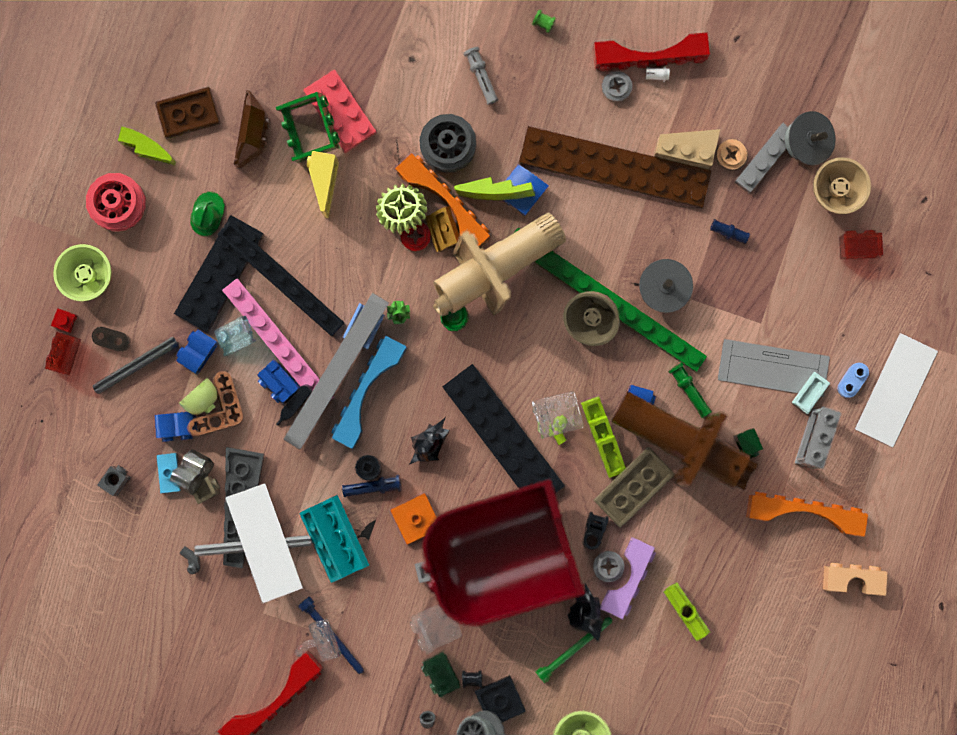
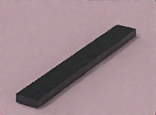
M231 221L217 234L331 337L345 323Z

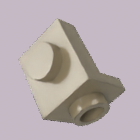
M211 476L189 487L198 504L220 494L218 490L220 485L216 478L212 479Z

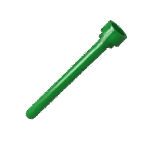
M606 617L603 620L602 631L613 622L611 617ZM587 633L550 665L537 669L535 671L544 684L547 683L552 676V672L594 637Z

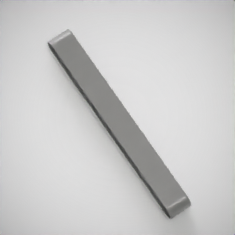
M374 293L371 294L283 439L284 441L299 450L302 448L389 302Z

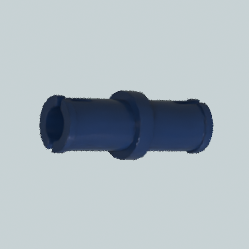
M716 219L713 220L710 231L724 235L726 239L731 238L743 244L747 243L750 236L749 232L747 233L735 228V225H727Z

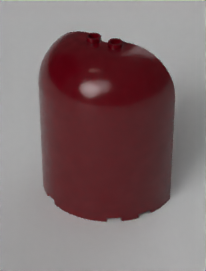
M551 479L450 509L437 516L429 525L423 539L422 550L425 562L422 563L425 575L429 574L431 579L430 582H427L430 593L435 594L438 605L450 619L466 626H482L585 594L561 519L562 516Z

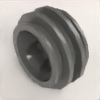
M441 114L430 119L423 127L419 138L420 151L425 162L433 169L443 173L457 172L465 168L473 159L476 151V135L472 126L464 118L454 114ZM440 130L441 133L439 136H436L435 133ZM460 136H463L465 138V141L459 142L458 138ZM445 138L452 139L449 145L444 144ZM433 143H436L438 145L437 149L435 150L431 149L430 147ZM456 150H460L462 152L459 156H456L454 154ZM446 153L448 155L447 159L441 158V154Z

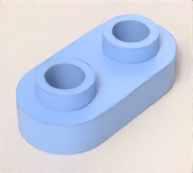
M863 363L851 365L838 384V393L844 398L855 396L869 376L868 367ZM858 369L862 370L861 376L857 374ZM848 384L852 387L850 392L846 389Z

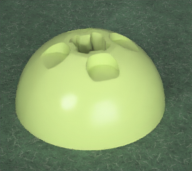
M79 244L69 247L61 253L55 263L53 275L55 284L63 295L75 301H89L99 297L106 291L111 281L112 270L108 258L102 251L91 245Z
M576 711L566 715L560 720L554 731V735H611L604 720L588 711Z

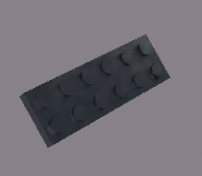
M230 215L226 222L227 224L231 221L257 245H259L265 235L263 232ZM218 236L174 314L208 333L228 299L222 290L235 279L240 278L248 262Z

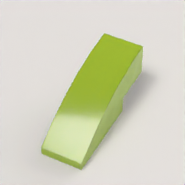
M121 126L118 141L124 146L135 148L134 153L137 156L167 164H176V161L166 150L155 141L133 129Z

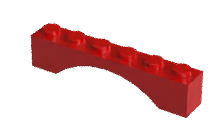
M708 32L688 34L676 45L655 52L631 50L613 40L594 42L593 46L595 70L600 69L603 72L610 71L611 68L626 70L631 66L646 68L654 64L662 67L668 65V63H675V65H683L689 61L703 63L710 55Z
M307 650L291 665L287 683L274 702L257 712L235 715L217 732L219 735H249L250 733L255 735L263 728L261 724L266 719L271 721L278 714L276 710L279 707L285 708L293 701L291 697L295 693L300 695L307 688L305 684L309 680L314 682L322 675L320 671L323 666Z

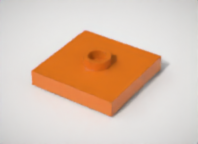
M425 493L390 510L407 545L424 537L427 528L436 518L435 512Z

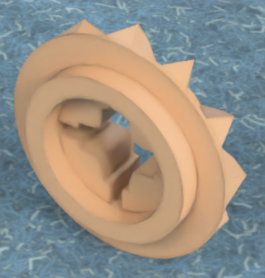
M730 139L721 143L717 149L716 157L719 164L725 169L735 170L745 163L747 150L740 141ZM737 150L734 156L735 159L730 158L726 160L729 154L727 151L735 152Z

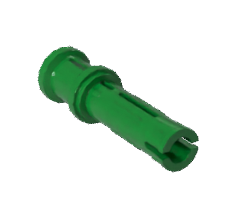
M681 362L668 372L673 375L678 383V388L680 387V389L684 390L701 418H703L712 411L694 386L692 376L688 375L683 367V362Z

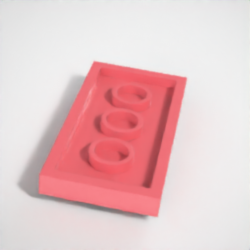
M335 69L303 90L306 95L319 92L326 96L329 103L327 107L328 112L334 119L333 128L340 138V143L338 144L344 153L376 134V130ZM318 102L312 103V105L322 118Z

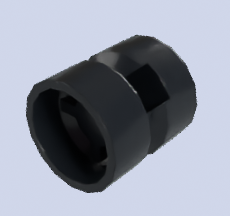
M365 455L357 460L355 471L361 479L373 480L381 474L382 465L375 456Z

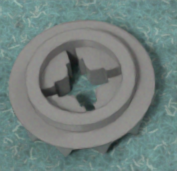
M614 71L605 76L602 82V92L606 98L613 101H622L630 95L632 82L627 74ZM614 80L618 85H622L619 93L616 89H611L614 86Z
M605 551L595 558L593 569L595 575L600 580L614 582L622 576L624 562L617 553ZM608 558L610 564L617 565V567L611 568L610 575H608L607 569L600 567L607 564Z

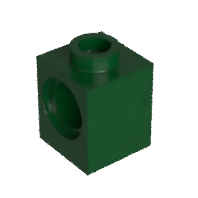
M754 428L733 436L739 450L750 455V459L760 455L759 451L763 450Z

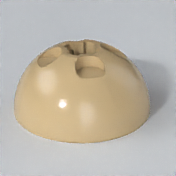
M843 157L834 158L824 163L817 171L813 182V191L816 200L825 210L835 214H849L860 209L866 203L871 191V181L865 168L857 161Z

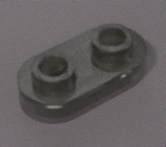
M97 327L92 332V340L96 345L119 352L126 351L130 347V337L125 333L106 327ZM100 333H103L104 338L100 340L98 336ZM121 338L122 343L117 345V339Z

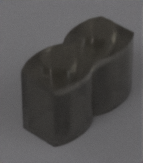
M191 449L183 456L181 465L171 473L170 481L179 489L194 495L200 488L203 480L212 471L214 463L209 457Z

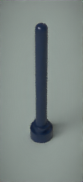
M310 596L298 605L299 609L306 614L309 613L358 674H362L364 668L316 611L312 598Z

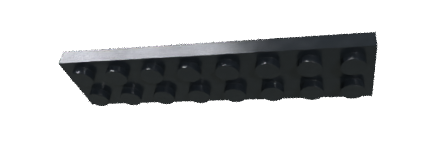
M473 364L442 386L518 488L551 479L555 494L565 487Z

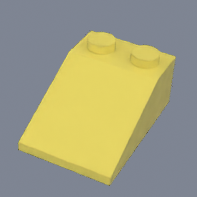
M312 151V155L308 156L307 167L309 168L320 210L325 218H329L339 162L333 154Z

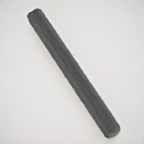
M174 337L167 339L93 384L94 391L98 394L102 393L176 348L178 342Z

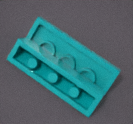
M338 495L299 513L331 583L369 566V562Z

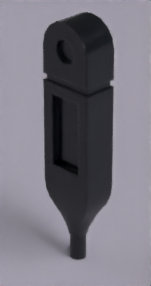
M305 384L301 386L283 407L280 419L276 423L278 426L281 422L291 418L311 395L312 387Z

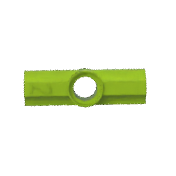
M677 582L663 591L696 641L710 633V630L697 613L696 608L691 604ZM684 607L691 608V614L687 617L682 615Z

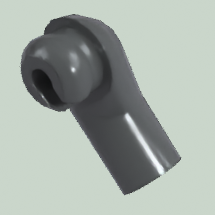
M184 546L180 555L188 559L187 571L193 575L200 570V557L195 556V552Z

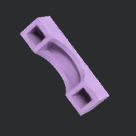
M631 537L624 556L631 565L630 579L620 589L607 590L600 606L602 610L623 619L624 615L628 616L632 607L629 605L632 597L636 598L640 589L637 586L640 580L643 581L648 572L645 568L648 562L652 563L655 557L654 547Z

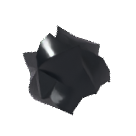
M445 418L434 426L429 424L424 432L411 437L415 453L409 465L418 461H439V452L450 431L443 429Z
M585 583V594L576 597V603L570 607L571 611L567 616L572 628L590 633L599 642L603 624L599 597H593Z

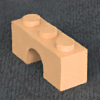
M831 563L830 566H824V590L847 592L848 582L852 578L857 577L862 584V593L886 595L887 572L881 571V567L869 566L868 570L862 569V565L850 564V568H845L840 563Z

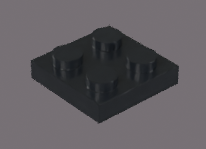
M510 675L475 690L482 710L494 713L502 723L526 712Z

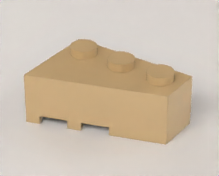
M720 129L660 134L654 157L709 170L712 167Z

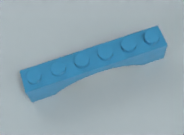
M385 336L384 339L381 338L378 342L376 355L371 356L367 363L369 366L367 372H363L358 380L361 384L357 390L354 389L349 397L352 401L348 407L345 406L340 414L343 418L339 424L336 423L331 431L334 434L332 439L351 449L355 448L363 433L361 409L368 389L381 374L399 365L407 350L405 345L388 336Z

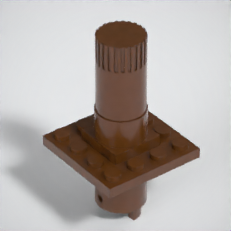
M627 391L611 420L612 423L679 459V463L683 464L684 467L678 469L674 478L677 479L675 484L680 487L691 486L698 471H701L731 488L737 486L745 491L749 478L759 465L749 460L750 455L717 438L728 417L723 412L711 415L708 418L706 417L702 426L698 428Z

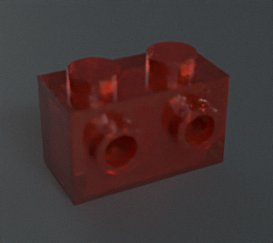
M856 230L845 231V234L839 237L840 260L880 258L883 256L882 233H876V230H865L864 233H857Z
M56 332L52 339L50 353L46 358L45 369L70 376L81 339Z

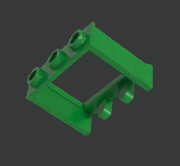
M319 92L276 106V110L282 112L284 121L281 122L282 127L288 131L290 137L287 140V144L294 150L295 157L291 158L293 162L300 163L307 160L308 156L312 155V151L327 153L340 148L338 144L340 143L339 135L333 128L334 119L327 109L329 106L328 100L325 95L323 96ZM318 102L330 144L304 153L291 111Z

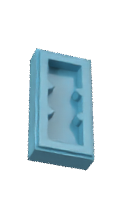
M177 453L157 455L160 493L181 491Z

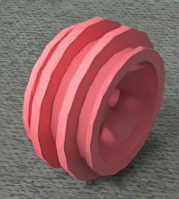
M108 173L97 178L90 185L86 195V208L90 218L102 228L110 231H125L134 227L142 219L146 209V197L142 188L131 177L121 173ZM120 186V191H116L115 187ZM127 194H131L130 200H126ZM113 197L117 199L114 204L110 202ZM102 203H103V205L105 206V208H104L103 210H101V204H102ZM126 207L129 208L128 211L124 214L123 209ZM112 212L116 214L114 219L109 217Z

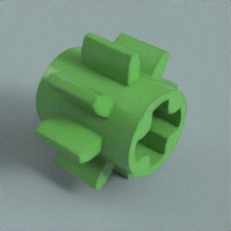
M393 301L391 306H387L388 320L392 319L394 324H402L406 321V318L410 319V306H405L403 301Z

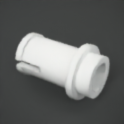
M647 67L646 73L654 74H646V80H663L665 82V80H669L670 69H666V67Z

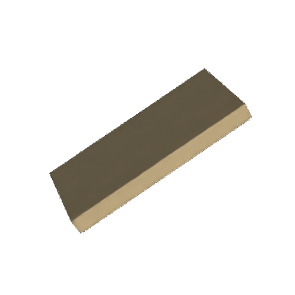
M647 447L593 501L621 528L675 474L650 447Z

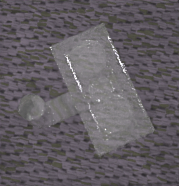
M328 619L311 623L308 627L313 639L303 642L295 650V654L301 656L308 648L316 647L321 661L338 658L341 655Z

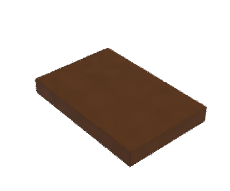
M210 87L155 102L166 139L220 124Z

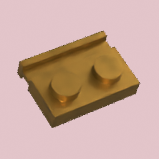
M450 206L443 207L426 216V222L436 252H442L457 244L460 236Z

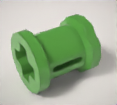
M539 9L532 25H537L549 33L556 21V17L551 18L543 14L542 10Z

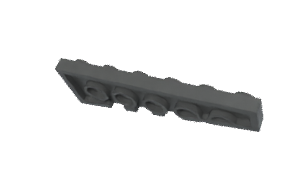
M226 447L225 497L259 486L265 454ZM225 498L224 543L241 542ZM245 552L223 554V565L243 568L246 557Z

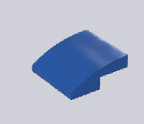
M518 164L505 181L511 180L514 186L531 182L535 196L503 201L526 216L549 185Z

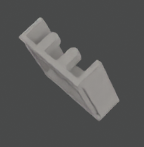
M823 406L820 409L811 410L794 463L811 469H824L841 412Z

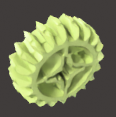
M402 183L400 188L394 185L393 190L387 188L388 193L381 194L382 198L377 201L379 205H376V210L378 211L376 215L379 218L380 224L384 225L386 230L390 229L393 234L397 230L399 234L406 230V233L409 234L410 228L416 231V224L422 226L421 220L426 219L425 213H427L428 209L424 195L419 193L417 188L413 189L411 185L406 188ZM406 198L414 201L416 204L406 202ZM387 214L397 216L398 220L390 218Z

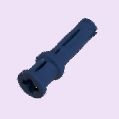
M400 475L385 479L380 477L378 481L342 485L344 497L374 492L386 494L388 491H402Z

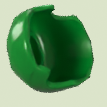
M465 306L454 313L449 311V314L440 316L442 325L448 331H459L469 321V313Z

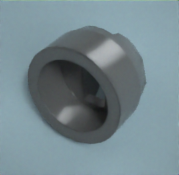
M425 711L421 713L420 724L423 728L430 729L434 726L435 715L433 712Z

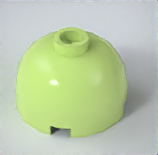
M206 378L179 404L188 413L193 415H199L203 412L208 414L216 407L213 403L217 399V390L213 383Z

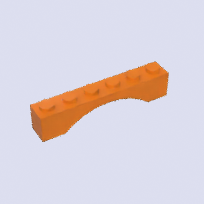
M411 153L395 168L396 173L408 186L411 185L428 190L450 206L457 220L460 235L468 230L470 235L473 234L478 241L477 246L481 248L490 239L488 228L484 224L479 225L476 222L477 217L470 210L467 212L462 207L464 203L457 196L454 198L449 193L451 192L450 188L444 182L441 184L437 180L438 176L432 169L429 171L424 166L425 162L419 155L415 157Z
M756 491L755 495H749L747 518L770 521L776 516L788 512L804 511L826 519L841 533L865 537L868 513H862L863 509L851 507L849 511L843 510L842 505L832 504L831 507H825L824 502L818 501L806 504L805 499L793 498V501H788L786 496L774 495V498L766 497L767 493Z

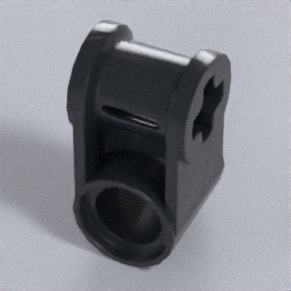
M591 511L589 512L582 538L585 548L594 550L600 546L608 524V516L601 517L593 514ZM590 535L595 536L597 540L596 545L592 547L587 544V538Z

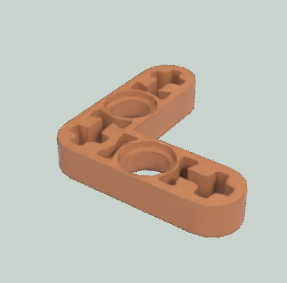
M221 371L213 378V384L217 390V397L222 411L191 420L187 426L190 435L194 437L236 426L242 421L243 413L232 378L228 372ZM220 376L227 379L224 385L225 388L230 387L229 390L220 391L224 388L222 383H218ZM224 394L232 395L233 402L231 404L223 401ZM233 405L236 406V408L232 409L233 414L238 415L236 422L233 419H229V416L232 415L231 410H226V408H230ZM212 417L219 418V427L211 426L210 419ZM204 419H206V426L200 428L199 432L192 430L195 422L197 425H202L205 423Z

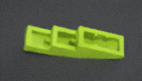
M491 177L454 186L458 196L481 200H510L535 196L531 182L514 186L511 180L494 183Z
M598 396L581 403L607 475L609 478L619 475L626 467L601 400Z

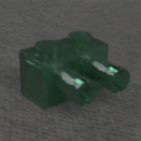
M444 650L422 661L423 666H421L425 677H430L432 683L429 685L434 695L438 694L439 698L461 687Z

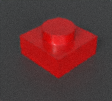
M57 308L51 326L71 333L77 315Z

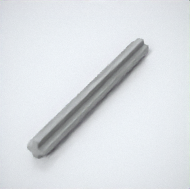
M309 535L285 537L288 548L305 547L312 544L311 536ZM241 542L198 545L194 548L195 556L197 557L244 552Z

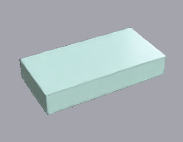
M813 372L791 403L804 413L809 414L830 385V382L816 372Z

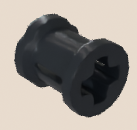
M482 670L478 672L462 671L463 688L467 686H479V688H482Z

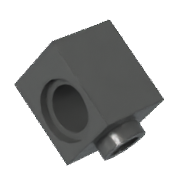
M119 465L117 467L110 466L97 486L112 496H118L131 477L126 474L128 471ZM114 474L119 477V482L116 485L111 481Z

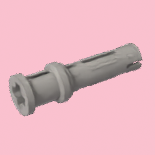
M473 47L463 54L469 61L470 71L476 75L487 105L497 102L498 98L485 70L486 63L480 56L479 47Z

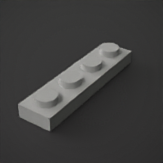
M784 123L779 126L735 181L737 185L749 194L786 149L785 134L788 126Z

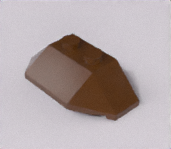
M246 90L234 159V165L239 169L262 154L263 148H266L267 145L266 129L269 130L270 118H268L265 110L250 90Z

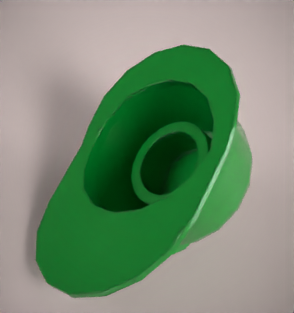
M205 192L195 201L190 218V224L195 233L201 236H209L218 230L225 206L219 194Z

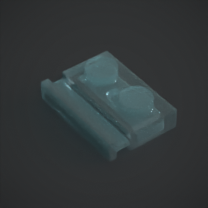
M241 316L214 331L220 348H223L224 356H229L256 342L252 337L253 332L246 316Z

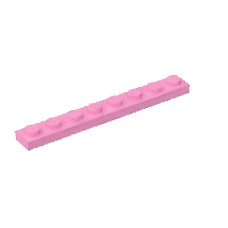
M235 279L222 291L300 386L308 384L312 387L313 391L320 380L319 377L239 279Z

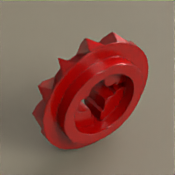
M422 223V226L416 224L418 235L424 236L417 239V244H415L413 238L407 237L414 234L415 230L412 228L409 229V234L406 233V230H403L402 234H400L401 242L408 250L416 252L423 250L429 244L431 234L429 228L424 223Z

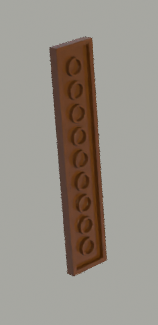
M530 126L527 127L519 164L699 208L704 206L712 170Z

